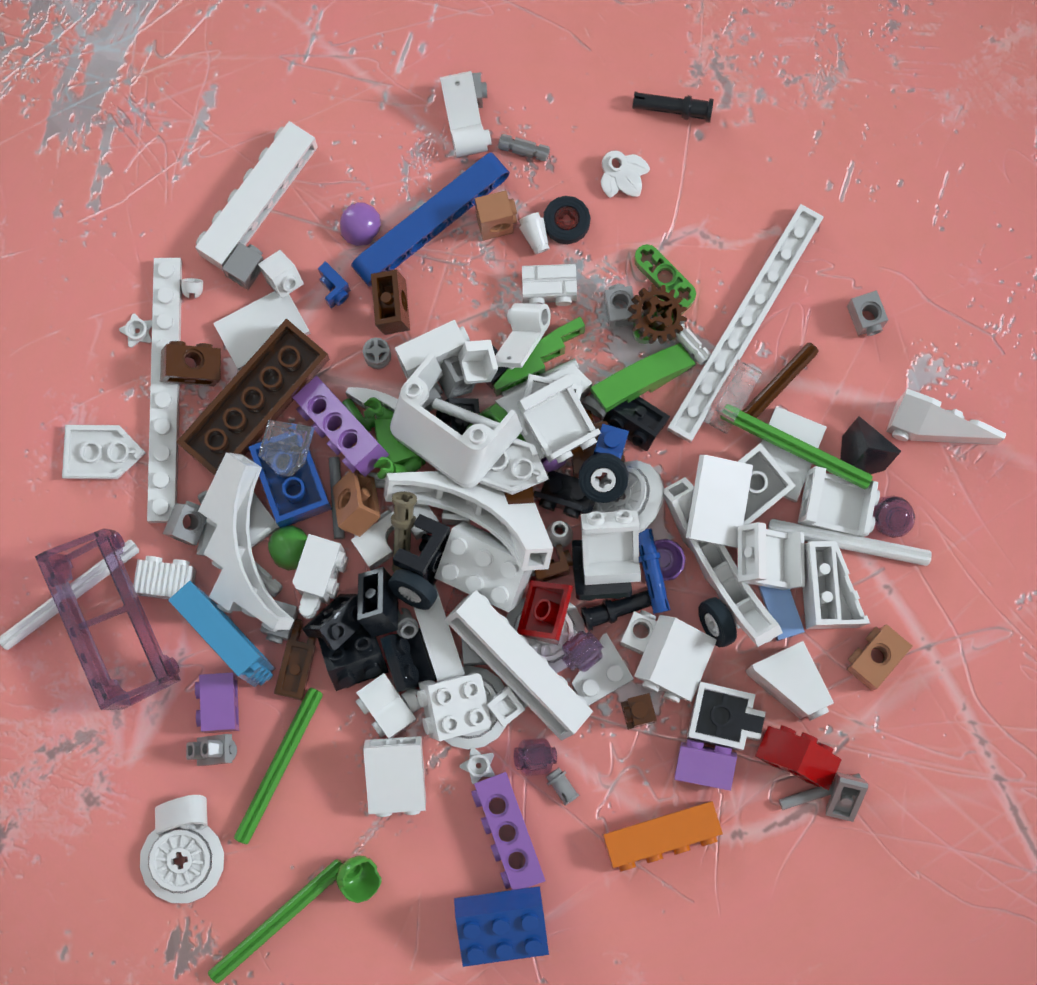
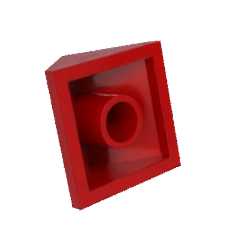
M530 580L517 633L524 637L558 645L573 586Z

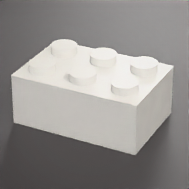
M761 443L738 461L753 465L743 525L752 523L796 487L794 482Z
M463 521L451 529L434 578L468 594L477 590L489 600L491 605L510 612L520 604L532 570L521 571L514 556L493 534Z

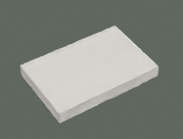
M275 291L213 323L239 371L286 318L306 336L311 334L291 296L288 294L281 298Z
M777 406L769 422V425L816 448H819L827 428L824 425ZM762 439L761 444L796 485L783 497L797 502L806 480L807 471L810 470L812 463Z
M709 455L699 456L686 538L738 548L737 526H741L744 523L753 465Z

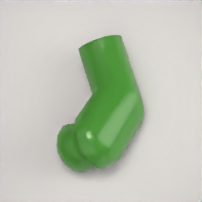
M345 399L342 402L344 406L367 431H372L371 428L375 427V416L370 419L363 417L352 399Z

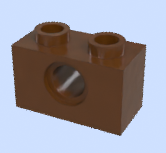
M397 269L371 274L375 326L384 335L410 331L406 279Z
M183 341L169 342L161 350L160 382L214 387L220 381L221 348H213V345L207 343L188 346ZM185 358H192L196 363V368L189 367L185 363Z

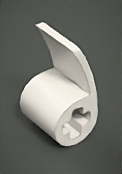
M188 795L167 801L155 807V832L158 835L176 827L194 831L208 826L207 798L203 795Z

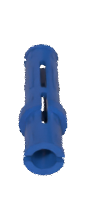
M652 528L645 529L639 533V563H642L653 614L670 611L671 609L659 563L661 558L660 552L656 550Z

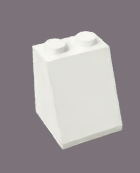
M804 641L763 659L745 670L751 679L799 719L807 716L809 721L820 717L828 713L827 706L834 703Z

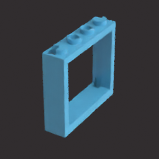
M188 581L168 600L239 678L256 687L258 684L262 686L273 677L271 672L275 667L233 621L217 607V604L193 582Z

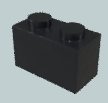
M384 567L358 574L357 620L372 637L398 630V597L389 589L388 582L392 576Z

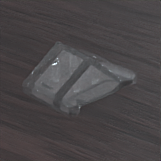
M268 420L258 456L276 474L291 477L305 465L315 428Z

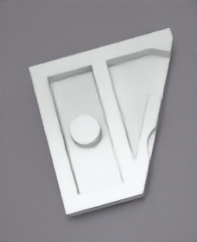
M605 633L571 684L576 693L583 697L587 705L590 706L631 682L634 678L608 634Z

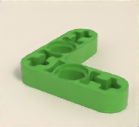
M648 244L640 246L636 250L634 258L637 268L658 289L662 285L666 286V292L668 293L674 289L675 299L679 297V291L682 293L688 291L689 300L687 301L683 298L679 303L680 307H687L688 310L696 298L694 286L654 246ZM642 253L644 255H652L651 261L657 266L653 273L651 272L653 265L649 261L644 263L641 261ZM663 270L669 271L673 279L669 283H662L658 279V273ZM657 312L654 313V315H652L651 317H658ZM632 331L633 337L638 343L649 344L648 336L641 340L639 339L640 331Z

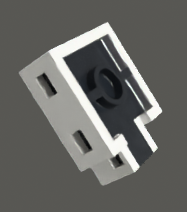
M700 682L696 691L687 739L699 740L743 751L746 738L756 741L760 740L766 712L752 709L756 694Z

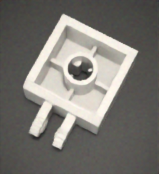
M308 534L293 579L295 588L302 595L301 605L298 610L306 619L316 617L321 602L329 605L331 598H336L340 583H337L339 572L344 573L348 563V557H346V552L341 543Z

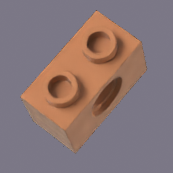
M506 190L475 198L476 218L482 241L513 234V224L517 223V210L514 199L508 198Z
M350 470L332 487L338 527L345 532H350L359 537L362 536L381 517L375 479L369 475L364 477L358 470L354 473Z
M887 624L880 629L875 627L865 638L869 643L864 649L861 650L858 647L848 659L851 664L847 670L872 691L878 689L912 648L909 642ZM872 649H878L882 652V663H876L872 660Z

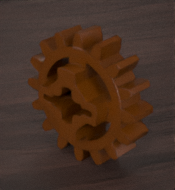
M655 284L649 286L648 291L642 288L638 292L639 295H635L631 299L634 304L628 307V311L633 313L628 318V322H635L632 331L639 330L641 332L639 339L641 340L648 336L649 344H653L657 338L660 344L665 343L667 338L670 341L676 338V333L679 334L684 329L680 324L687 321L686 317L681 316L687 310V307H680L679 305L683 298L678 297L675 299V290L672 289L668 293L666 292L665 285L660 286L658 290ZM664 310V312L660 314L661 316H655L652 319L650 318L652 315H654V313Z

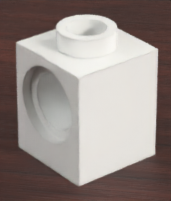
M281 250L258 264L267 283L281 298L304 284L296 266Z
M643 610L640 611V614L634 611L620 645L643 655L656 625V616ZM636 625H644L648 629V636L645 638L636 637L633 633V628Z

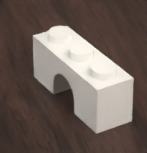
M417 503L414 505V516L416 519L419 514H422L439 522L428 505ZM385 511L380 515L381 517L378 519V522L372 525L362 536L354 535L355 537L351 539L370 570H374L393 557V552L388 546L387 540L390 533L395 529L391 524V516L394 514V511ZM415 526L411 528V533L416 540L422 538L423 534H428V532Z

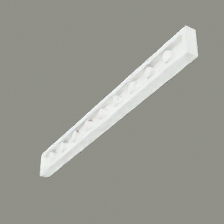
M800 204L668 426V431L689 443L692 442L824 216Z
M154 258L148 523H167L174 505L177 503L178 443L176 441L179 436L180 384L160 382L161 350L171 341H181V258Z

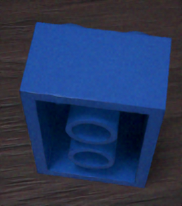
M301 427L249 446L253 461L262 467L259 477L275 521L280 528L332 510Z
M540 886L454 898L455 919L463 967L549 955Z

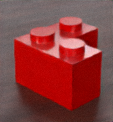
M781 725L780 729L768 726L755 757L772 767L795 775L806 783L829 791L842 759L832 753L834 749L823 743H817L818 739L807 733L802 732L801 736H798L795 730Z

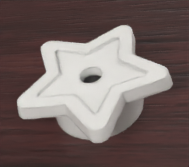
M132 314L127 324L119 328L121 333L128 336V346L131 348L139 342H152L149 335L152 320L143 321L136 314ZM140 329V332L135 333V330Z
M474 747L470 749L469 760L460 764L459 767L470 773L472 784L477 783L482 777L495 776L490 766L494 753L481 754ZM481 763V768H477L476 764Z

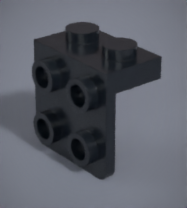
M572 540L573 575L576 598L578 600L620 599L632 595L631 582L585 585L582 540Z
M363 626L336 650H330L325 641L318 638L327 672L336 691L377 678L383 673L389 672L377 638L372 637Z

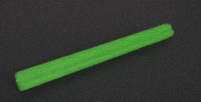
M726 405L721 412V419L818 467L826 468V471L856 486L867 489L872 481L873 476L737 408Z
M314 688L308 689L234 835V839L238 842L248 844L323 696L320 691Z
M338 859L334 860L209 970L208 975L216 984L220 983L337 879L338 870L343 863Z

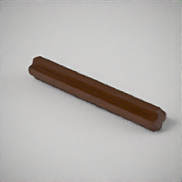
M810 342L807 343L743 412L757 418L819 352L817 347Z

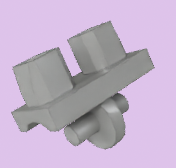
M232 734L198 737L197 742H188L186 744L187 760H197V766L232 763V760L237 755V746L232 740Z

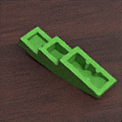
M581 316L555 329L541 339L522 368H514L512 370L508 368L494 384L496 397L501 395V392L527 381L528 374L538 376L544 373V363L565 354L564 342L585 332V324Z
M679 343L616 372L592 386L591 393L603 410L608 412L626 400L629 403L647 391L652 393L694 367L696 363L682 344Z

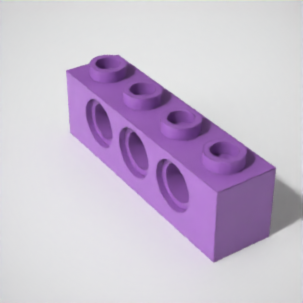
M315 376L293 397L299 405L296 409L306 421L311 418L315 422L311 427L321 438L326 435L330 439L326 444L336 455L342 452L345 456L342 462L353 473L358 470L366 477L375 468L374 464L380 457H387L389 455L318 376Z
M504 772L474 783L476 790L471 791L476 807H483L486 817L481 818L486 835L490 833L493 835L495 844L491 845L494 858L496 862L502 860L505 871L500 874L505 888H512V890L524 889L546 881L507 773ZM494 798L504 800L506 808L503 813L497 815L490 811L489 804ZM511 825L515 829L516 834L512 841L505 842L500 839L499 830L502 826ZM514 852H520L525 856V864L520 869H514L509 865V856Z

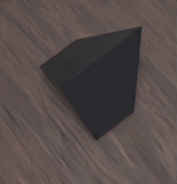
M860 416L842 436L840 460L869 474L885 471L901 453L900 449Z

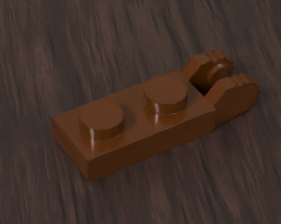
M300 619L295 620L291 637L287 640L274 691L276 695L297 700H303L317 638H308L307 643L298 641L303 628V621Z

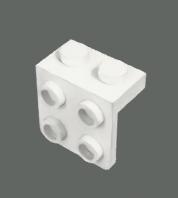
M472 673L441 682L427 680L418 683L420 690L417 691V699L420 707L424 708L425 713L423 728L430 738L443 741L487 729L491 726L483 679L480 674Z

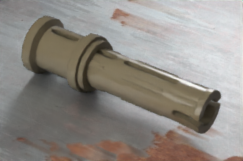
M396 492L392 496L394 514L391 516V524L395 528L393 557L400 548L410 552L411 528L414 527V522L416 521L414 505L417 503V496L411 492ZM393 563V565H392V570H393V572H395L396 570L401 569V568L395 566L394 563Z

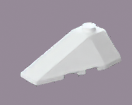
M908 388L896 402L886 430L892 433V437L900 441L998 445L1006 436V433L979 420L971 419L967 421L964 419L963 412L957 409L945 410L940 407L941 401Z

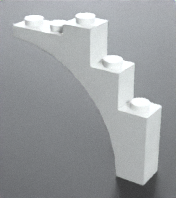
M226 452L198 512L207 517L206 521L216 527L204 555L213 560L212 565L222 570L209 598L218 603L217 607L224 612L242 611L250 617L262 621L261 625L267 630L277 632V630H290L294 619L282 610L268 593L257 571L251 549L249 533L250 507L254 488L262 467L242 454Z
M439 470L387 473L384 488L386 502H392V496L396 492H411L417 496V504L430 505L451 511L487 529L510 551L521 571L549 569L553 546L535 503L508 504L503 491L483 484H477L472 488H463Z
M684 477L664 488L663 496L683 542L694 553L704 578L714 588L719 599L730 611L738 629L742 628L758 647L782 634L780 625L767 611L749 584L738 582V567L726 547L686 538L694 491L693 484Z

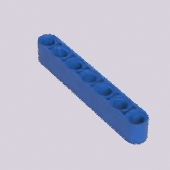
M492 152L486 154L356 257L351 267L369 287L372 286L371 274L397 268L475 205V198L488 195L508 178L510 172Z

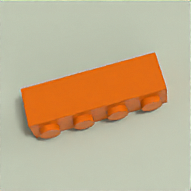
M713 801L602 834L612 868L619 867L620 872L635 868V861L646 858L647 863L664 859L662 853L673 850L674 855L690 851L689 845L700 842L702 847L718 842L716 836L723 835Z

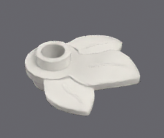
M610 151L602 159L604 174L601 179V187L609 198L617 194L619 190L629 196L638 197L642 190L640 176L648 173L650 167L638 155L625 156L620 151ZM613 159L619 161V168L612 166Z

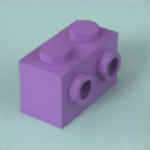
M233 672L199 675V682H195L196 699H200V710H196L197 727H201V732L204 733L239 731L237 675Z
M687 739V743L681 742L674 780L731 791L737 753L732 752L731 747L715 745V748L705 747L702 741Z

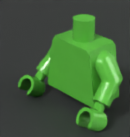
M369 398L364 405L370 408L364 411V416L369 419L376 416L377 419H374L376 440L389 454L387 457H380L374 464L375 468L381 469L377 473L378 478L384 479L387 473L416 472L421 466L426 464V461L394 438L390 430L394 411L383 407L377 398Z

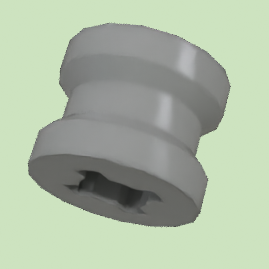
M376 337L371 338L363 346L365 361L371 368L382 369L391 361V352L385 340Z

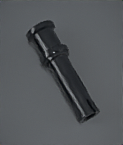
M635 91L632 109L679 114L686 120L691 117L705 119L707 123H710L714 99L710 98L708 101L692 99V96L689 95L681 99Z
M646 590L615 601L605 599L602 604L590 608L584 606L580 609L587 630L591 631L595 626L607 622L610 624L615 623L617 617L652 605L649 592Z

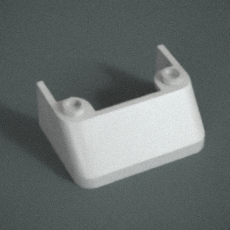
M430 353L402 386L391 420L390 430L397 441L459 486L472 488L482 480L523 429L516 412L511 409L494 430L484 424H474L461 435L421 407L428 399L429 391L444 375L435 355Z

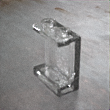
M738 359L710 405L704 422L728 434L733 424L721 419L720 415L732 422L735 421L740 410L742 411L752 394L762 372Z

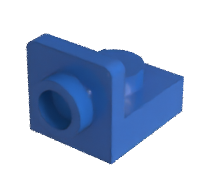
M325 261L318 268L321 275L319 280L331 291L325 297V301L330 308H333L335 305L343 304L349 297L348 293L351 290L348 283Z
M602 424L601 434L598 437L593 455L610 453L621 460L629 431Z

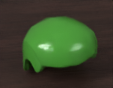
M293 525L284 526L274 531L270 536L268 550L278 567L288 571L297 569L307 540V535L302 529Z
M355 856L349 858L339 868L336 882L339 890L349 901L361 903L369 900L377 892L382 878L377 871L376 864L370 858Z

